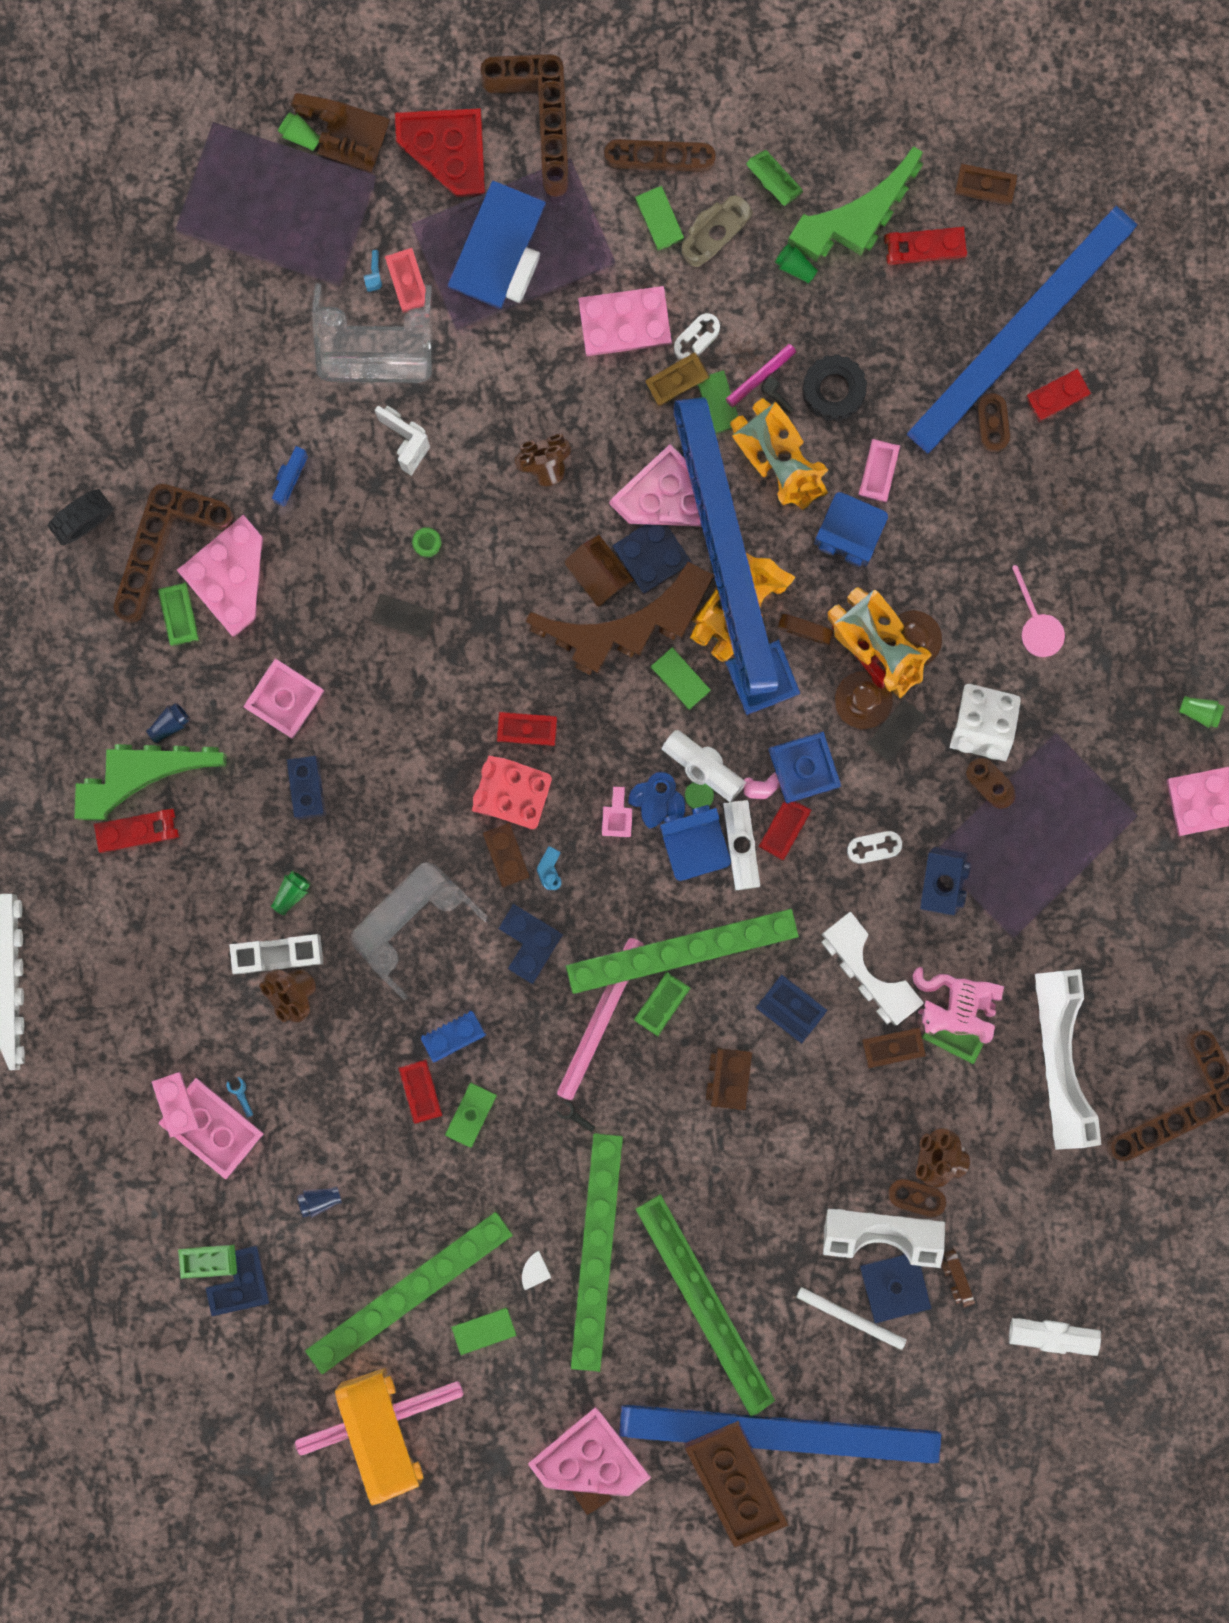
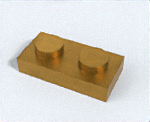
M694 352L645 380L658 406H662L708 380L710 376L697 352Z

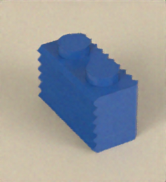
M469 1011L468 1014L464 1013L463 1017L458 1016V1020L448 1021V1024H443L442 1028L438 1027L437 1030H432V1033L427 1032L426 1036L422 1035L421 1040L434 1063L486 1036V1033L475 1012Z

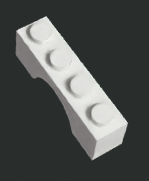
M851 912L847 913L821 934L825 938L821 942L832 956L837 953L843 961L840 964L842 970L850 979L853 976L857 978L861 983V986L858 987L859 991L868 1001L873 999L880 1008L876 1012L886 1024L892 1022L894 1026L898 1025L924 1004L906 980L898 983H886L876 979L869 973L863 961V946L869 934Z
M828 1209L824 1226L823 1255L853 1258L854 1254L867 1244L886 1243L900 1249L907 1256L911 1265L940 1268L945 1250V1222L853 1212L842 1209Z

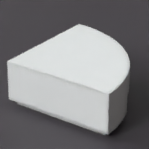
M540 1251L535 1252L527 1260L523 1268L522 1283L524 1290L551 1278Z

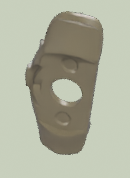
M733 195L728 197L722 204L717 202L711 208L699 213L695 223L688 231V238L682 243L681 252L685 260L690 265L699 267L711 259L744 227L752 216L753 210L750 208V205L740 196ZM716 225H720L726 230L725 236L720 240H714L709 236L710 229Z

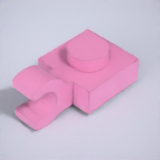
M613 787L612 807H603L602 836L631 837L632 808H624L625 787Z

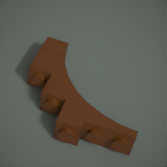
M687 562L676 581L659 598L640 611L618 620L599 624H571L551 620L530 612L525 622L531 625L529 631L542 638H545L546 634L555 637L557 640L554 644L569 652L572 647L576 648L572 660L577 662L575 668L591 675L592 671L600 672L614 643L619 645L617 648L619 652L631 658L634 653L641 656L656 625L661 627L659 630L660 634L672 640L676 636L683 638L714 575Z

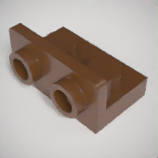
M717 1048L716 1054L711 1053L709 1071H714L713 1083L707 1082L706 1100H711V1107L746 1110L752 1052Z

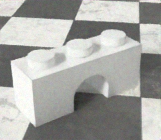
M318 934L229 945L232 973L236 975L323 964L321 937Z

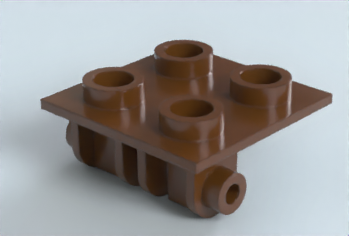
M339 102L347 108L344 119L337 120L335 124L328 123L326 131L320 135L319 143L321 144L317 154L372 173L390 119Z

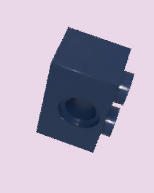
M317 756L287 759L294 818L299 820L326 816L319 758Z
M938 847L931 849L928 854L920 909L955 916L960 908H964L967 891L963 890L964 879H969L971 863L967 862L968 853ZM941 876H949L953 880L954 886L951 888L943 886L940 880Z

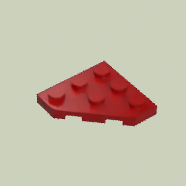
M481 108L395 113L397 145L456 197L485 196Z

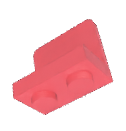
M488 756L487 761L482 767V778L479 788L473 796L472 811L496 817L529 829L537 828L552 781L551 775L505 758Z

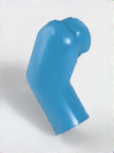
M549 846L537 866V873L544 888L547 890H557L561 886V878L558 876L554 865L561 852Z

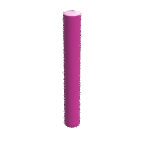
M788 344L726 398V402L731 407L738 404L796 353L795 348Z

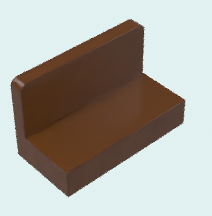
M600 535L583 543L564 562L598 607L634 581Z

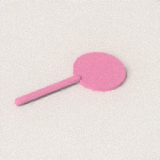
M1013 565L1012 569L1032 615V618L1026 622L1022 630L1023 645L1034 656H1052L1064 644V628L1059 620L1053 616L1037 614L1017 565Z

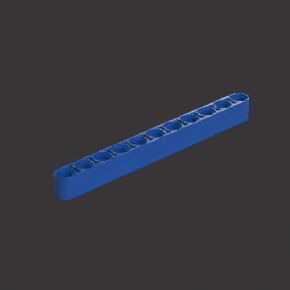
M1116 205L907 433V436L929 454L1127 239L1138 224Z
M705 397L676 400L674 402L675 422L743 691L746 696L776 692L778 688L777 674L707 400Z
M638 1405L621 1406L619 1436L627 1438L687 1443L739 1421L752 1448L920 1463H940L942 1433L937 1431Z

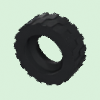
M839 354L834 356L827 355L821 360H816L814 365L809 367L804 378L802 391L808 409L812 410L815 416H820L826 421H840L843 418L851 417L853 413L859 410L866 396L867 380L864 378L865 373L863 369L859 368V364L856 361L853 362L850 360L851 358L847 356L842 357ZM831 374L843 376L849 385L847 396L838 402L828 401L823 397L820 390L822 380Z
M95 489L80 496L60 510L49 521L47 526L58 542L64 546L78 540L96 528L113 512L114 508L101 490Z

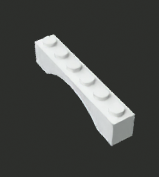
M1081 969L1035 974L1055 1150L1101 1145L1098 1115L1089 1105L1081 1091L1072 1059L1073 1027L1078 1010L1084 1000Z

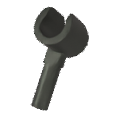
M772 377L766 378L761 386V392L765 396L777 401L790 414L794 409L777 393L781 385L780 382Z
M564 1101L563 1103L570 1106L571 1112L569 1115L564 1116L557 1111L558 1116L565 1120L571 1119L592 1133L595 1126L582 1118L576 1112L573 1104Z

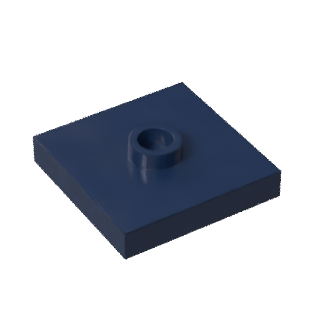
M905 1254L859 1265L874 1323L932 1309L921 1266L911 1265Z

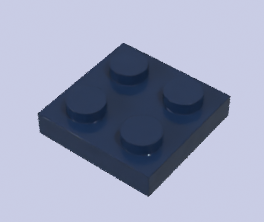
M645 524L612 545V548L643 595L682 571L687 562L692 563L668 525Z

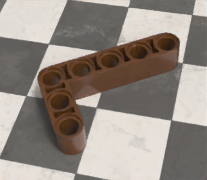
M553 54L494 56L486 58L481 63L480 73L482 86L489 93L539 91L543 188L550 196L557 197L563 195L569 185L563 61L560 57ZM549 70H554L557 72L554 75L545 74V72ZM525 71L528 73L526 76L516 75L518 72ZM493 72L500 74L494 78L488 76ZM551 96L558 98L553 102L546 100V98ZM550 123L559 124L556 128H549L547 125ZM552 149H558L561 151L556 155L548 153V151ZM552 176H560L562 178L556 182L549 180Z
M158 484L152 488L114 601V612L122 621L135 623L141 619L174 518L213 530L224 531L234 522L233 512L226 503L168 484ZM164 492L170 493L172 496L170 503L164 506L159 505L157 502L159 495ZM190 501H197L199 503V509L194 514H187L185 512V506ZM220 509L227 512L226 519L223 522L215 523L212 520L214 512ZM153 520L162 521V528L157 533L149 532V524ZM145 547H151L154 551L152 558L146 561L141 560V550ZM137 574L144 575L145 579L141 587H131L132 577ZM126 602H134L136 606L134 613L128 616L123 615V605Z
M1204 1030L1193 1031L1188 1035L1185 1043L1187 1051L1207 1090L1112 1136L1107 1142V1151L1112 1158L1119 1161H1129L1229 1112V1104L1226 1105L1221 1101L1222 1091L1229 1088V1064L1212 1033ZM1200 1035L1204 1036L1208 1042L1207 1048L1203 1052L1198 1051L1194 1045L1195 1039ZM1212 1062L1218 1063L1221 1069L1219 1076L1216 1078L1210 1077L1207 1071L1209 1064ZM1199 1101L1205 1102L1208 1108L1206 1115L1203 1117H1198L1194 1111V1107ZM1172 1114H1177L1181 1118V1125L1177 1130H1172L1168 1126V1119ZM1150 1126L1155 1131V1138L1150 1143H1146L1141 1135L1143 1129ZM1124 1139L1129 1145V1150L1125 1155L1120 1156L1116 1153L1115 1145L1119 1140Z

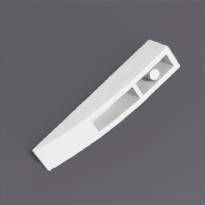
M0 894V1050L8 1069L20 1070V1064L25 1062L24 1046H20V1035L24 1034V1018L19 1017V1005L24 1003L23 988H19V976L23 975L22 958L18 959V947H22L23 933L21 929H18V918L22 917V902L17 900V895Z

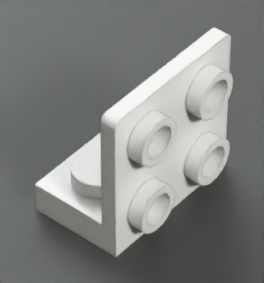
M377 406L375 413L378 420L406 438L397 451L399 455L398 462L401 469L412 476L430 448L428 436L425 434L426 431L412 421L409 425L403 422L400 418L401 414L391 407L386 406L383 409Z

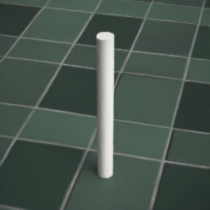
M802 1287L797 1293L796 1298L900 1350L903 1349L907 1339Z

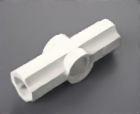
M675 730L662 747L664 752L685 767L686 775L692 782L699 785L706 783L729 802L738 796L746 784L742 778L723 765L722 757L715 749L711 747L701 748L679 730Z
M748 800L723 803L735 891L760 887ZM741 837L749 841V851L739 853L734 849V841L737 838Z
M1012 1318L1009 1330V1343L1037 1347L1042 1351L1066 1354V1352H1073L1082 1355L1098 1356L1101 1331L1074 1327L1068 1323L1043 1320V1322Z

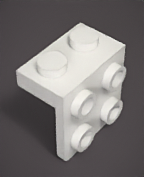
M966 684L963 689L958 721L951 738L950 748L1006 762L1014 742L1021 702L1020 697L973 684Z

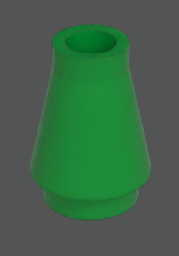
M787 244L774 261L779 265L778 269L805 281L807 284L810 283L818 272V269L810 263L796 245L792 247L790 244Z
M291 871L289 875L284 876L271 907L279 914L285 916L309 892L308 888L311 883L299 873Z

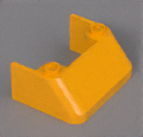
M386 1368L341 1382L335 1390L338 1407L372 1506L419 1487L422 1479H424L419 1461L413 1462L412 1458L409 1457L391 1402V1394L396 1393L391 1376L386 1377L388 1373Z

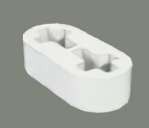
M528 247L525 248L509 285L506 298L518 303L522 301L537 266L540 252Z
M708 313L700 315L677 338L674 345V353L679 360L690 355L689 352L681 353L682 342L689 344L695 339L696 342L692 346L693 353L697 352L699 356L716 339L720 330V323L717 317ZM712 322L713 333L707 331L699 337L698 334L702 330L700 323L708 324Z
M892 831L858 837L848 844L847 855L852 862L857 864L892 858L901 851L902 840L897 833ZM885 837H889L891 841H896L897 846L892 848V853H888L886 848L877 850L876 845L885 842ZM861 842L862 847L872 846L873 851L864 853L863 859H860L858 854L853 855L852 849L857 847L856 843Z

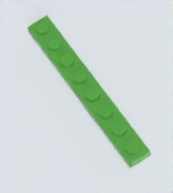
M787 909L568 964L565 967L572 994L799 936L792 909Z
M597 1133L593 1135L571 1369L600 1372L623 1136Z
M660 1194L636 1208V1211L750 1416L756 1415L775 1402V1399Z
M495 1211L314 1343L305 1352L320 1373L324 1374L512 1237V1232Z

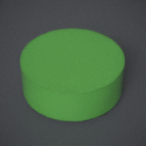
M421 528L413 535V548L422 557H432L441 548L440 535L432 528Z
M693 782L685 791V801L691 809L705 805L710 806L713 802V789L706 783L699 785Z

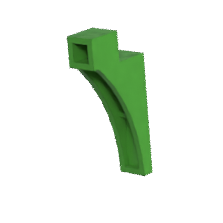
M913 146L902 163L889 177L857 200L818 215L808 216L803 214L789 236L788 244L792 247L796 245L804 255L815 262L818 261L821 255L824 257L828 255L834 245L831 238L860 256L865 249L870 251L879 237L875 233L880 224L885 227L894 211L890 210L895 200L901 202L909 187L905 186L910 176L916 178L924 164L920 161L923 152Z
M115 744L114 749H106L105 784H102V779L85 778L84 784L76 783L74 818L88 821H108V815L116 807L147 785L187 770L205 767H226L227 755L219 752L218 747H202V752H190V747L173 746V751H161V746L144 745L143 750H132V745Z

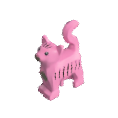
M918 967L914 971L913 982L918 989L924 992L936 991L943 985L950 988L948 1010L930 1001H926L924 1004L925 1009L918 1011V1014L922 1015V1023L925 1025V1032L927 1034L934 1035L942 1030L956 1035L974 1034L979 1037L980 1042L985 1044L993 1039L995 1026L976 1017L977 1009L984 1010L986 1016H995L996 1005L991 1000L1001 1001L1004 986L989 982L956 979L949 974H939L930 981H926L922 967Z

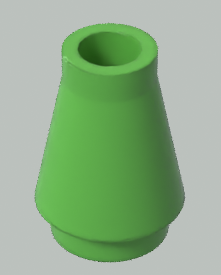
M289 112L280 125L278 132L283 135L282 138L314 151L319 144L320 135L298 113L295 116Z
M1185 696L1179 713L1189 716L1208 728L1210 726L1218 728L1225 706L1218 704L1219 701Z

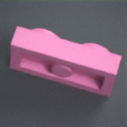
M181 1072L152 1081L170 1137L200 1128Z

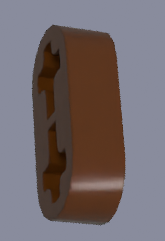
M781 614L777 626L778 629L822 645H829L834 633L833 630L789 614Z

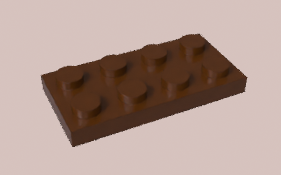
M739 1421L685 1443V1450L734 1548L788 1526V1519Z

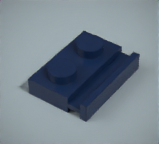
M782 974L756 1006L757 1010L801 1044L828 1011Z

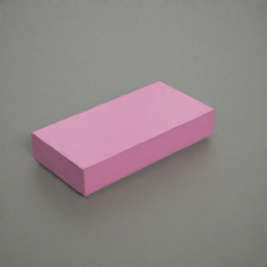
M872 439L858 496L887 502L900 445Z

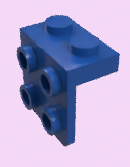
M838 492L832 500L814 544L818 545V549L829 555L836 553L845 557V561L854 566L861 567L862 564L867 567L888 519V514L884 510Z
M709 805L693 809V815L682 818L681 813L664 818L665 823L660 825L676 880H687L726 868L731 864L716 808L710 810Z

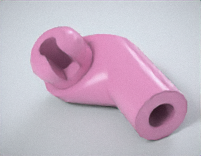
M776 772L765 782L745 778L746 784L742 791L748 798L767 799L780 787Z

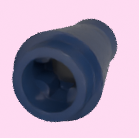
M174 703L172 706L167 705L146 732L158 744L161 740L186 728L190 717L178 703Z
M337 1186L325 1189L303 1190V1194L296 1195L302 1218L308 1216L313 1218L329 1208L342 1203Z

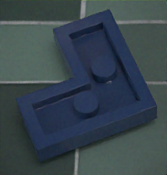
M515 904L512 905L498 928L523 944L508 969L533 984L563 934Z
M258 1245L235 1250L237 1274L233 1275L234 1281L206 1287L211 1316L270 1303Z

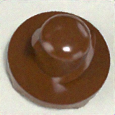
M556 433L549 436L546 440L539 442L534 440L526 441L519 446L520 452L514 459L519 471L531 472L533 476H536L538 484L544 487L553 486L564 478L565 465L563 460L570 455L571 446L569 441L564 439L563 434Z
M911 610L898 614V618L904 625V629L901 632L904 638L917 649L923 647L932 654L924 663V666L928 665L937 657L942 646V633L938 623L930 615L921 611ZM885 642L890 646L896 645L895 642Z
M867 671L852 673L845 677L837 687L834 697L836 713L843 722L853 728H875L888 717L892 709V692L888 691L886 687L878 688Z
M274 969L267 973L259 987L263 995L268 997L274 1006L277 1018L282 1022L290 1020L298 1023L308 1017L310 1012L308 997L316 991V983L313 977L305 970H294L286 973L282 970Z
M941 1128L931 1134L922 1136L918 1166L915 1171L918 1179L929 1186L942 1187L950 1182L953 1177L961 1178L968 1172L970 1157L966 1152L967 1150L962 1147L961 1141L955 1132Z

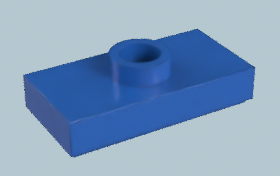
M295 446L287 466L283 464L277 474L276 480L279 483L272 496V500L282 507L286 506L308 458L304 449Z

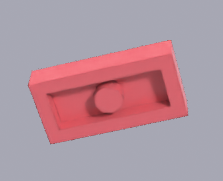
M409 248L385 256L402 312L430 305L413 249Z

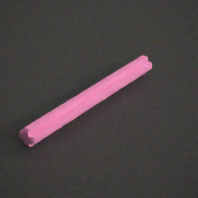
M629 938L623 951L643 946L644 944L634 938ZM628 980L606 986L557 1091L560 1097L567 1100L574 1098Z
M456 1381L393 1404L397 1420L458 1399L463 1396V1389L461 1384ZM344 1423L300 1438L296 1440L295 1446L299 1455H305L349 1439Z

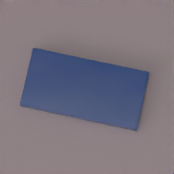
M492 180L450 278L448 288L502 309L511 280L525 248L528 247L546 202Z

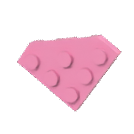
M671 444L609 502L629 524L702 527L685 458Z
M244 515L177 569L179 574L232 637H235L256 619L257 610L256 602L263 537Z
M597 1407L528 1463L542 1484L548 1489L630 1496L651 1478Z

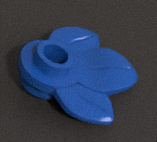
M666 772L654 773L648 779V782L637 784L630 792L628 804L641 807L642 820L648 828L659 825L666 818V815L672 816L681 813L682 818L684 817V797L676 791L674 778ZM660 782L665 783L667 789L663 792L656 789V785Z

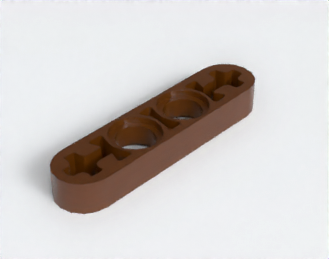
M615 139L608 142L605 146L604 158L609 166L620 169L705 172L714 166L716 153L714 148L707 143ZM616 147L620 148L621 153H629V147H634L633 161H629V155H620L619 160H614V156L609 153L614 152ZM642 148L651 149L654 153L653 159L649 162H642L637 157L639 150ZM671 149H677L682 153L683 157L678 163H670L666 158L667 152ZM687 150H691V156H699L700 151H706V156L711 157V159H706V163L701 164L698 158H691V164H686Z

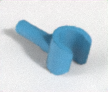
M378 250L372 251V274L364 275L368 292L379 290L382 287L378 268Z
M238 1077L241 1086L236 1091L232 1089L231 1083L227 1081L228 1091L236 1095L246 1117L252 1116V1110L244 1093L246 1091L245 1081Z

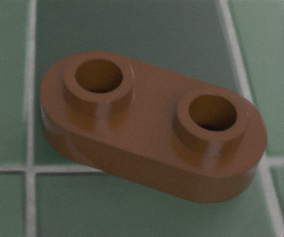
M295 93L291 103V107L295 109V114L298 113L301 117L308 119L312 115L318 116L321 120L333 124L337 120L344 119L347 109L346 106L334 100Z
M990 393L983 396L977 405L980 442L986 450L999 452L1010 441L1007 404L1002 396ZM993 405L996 408V413L989 414L986 411V407ZM990 434H997L1000 438L999 442H992L989 438Z
M978 758L969 764L966 771L969 782L991 806L1004 809L1014 802L1016 791L1013 784L990 760ZM981 768H984V769H985V772H984L983 774H981V775H977V774H976V772H977L979 769H981ZM1004 788L1001 794H995L996 789Z
M898 1179L888 1189L890 1202L894 1206L927 1217H937L946 1208L945 1195L940 1190L908 1179ZM900 1188H906L908 1191V1195L904 1199H900L897 1195ZM930 1196L936 1200L935 1206L931 1208L925 1204L926 1199Z
M955 1249L945 1251L941 1267L945 1276L950 1275L954 1283L950 1291L956 1305L962 1303V1306L965 1308L975 1304Z

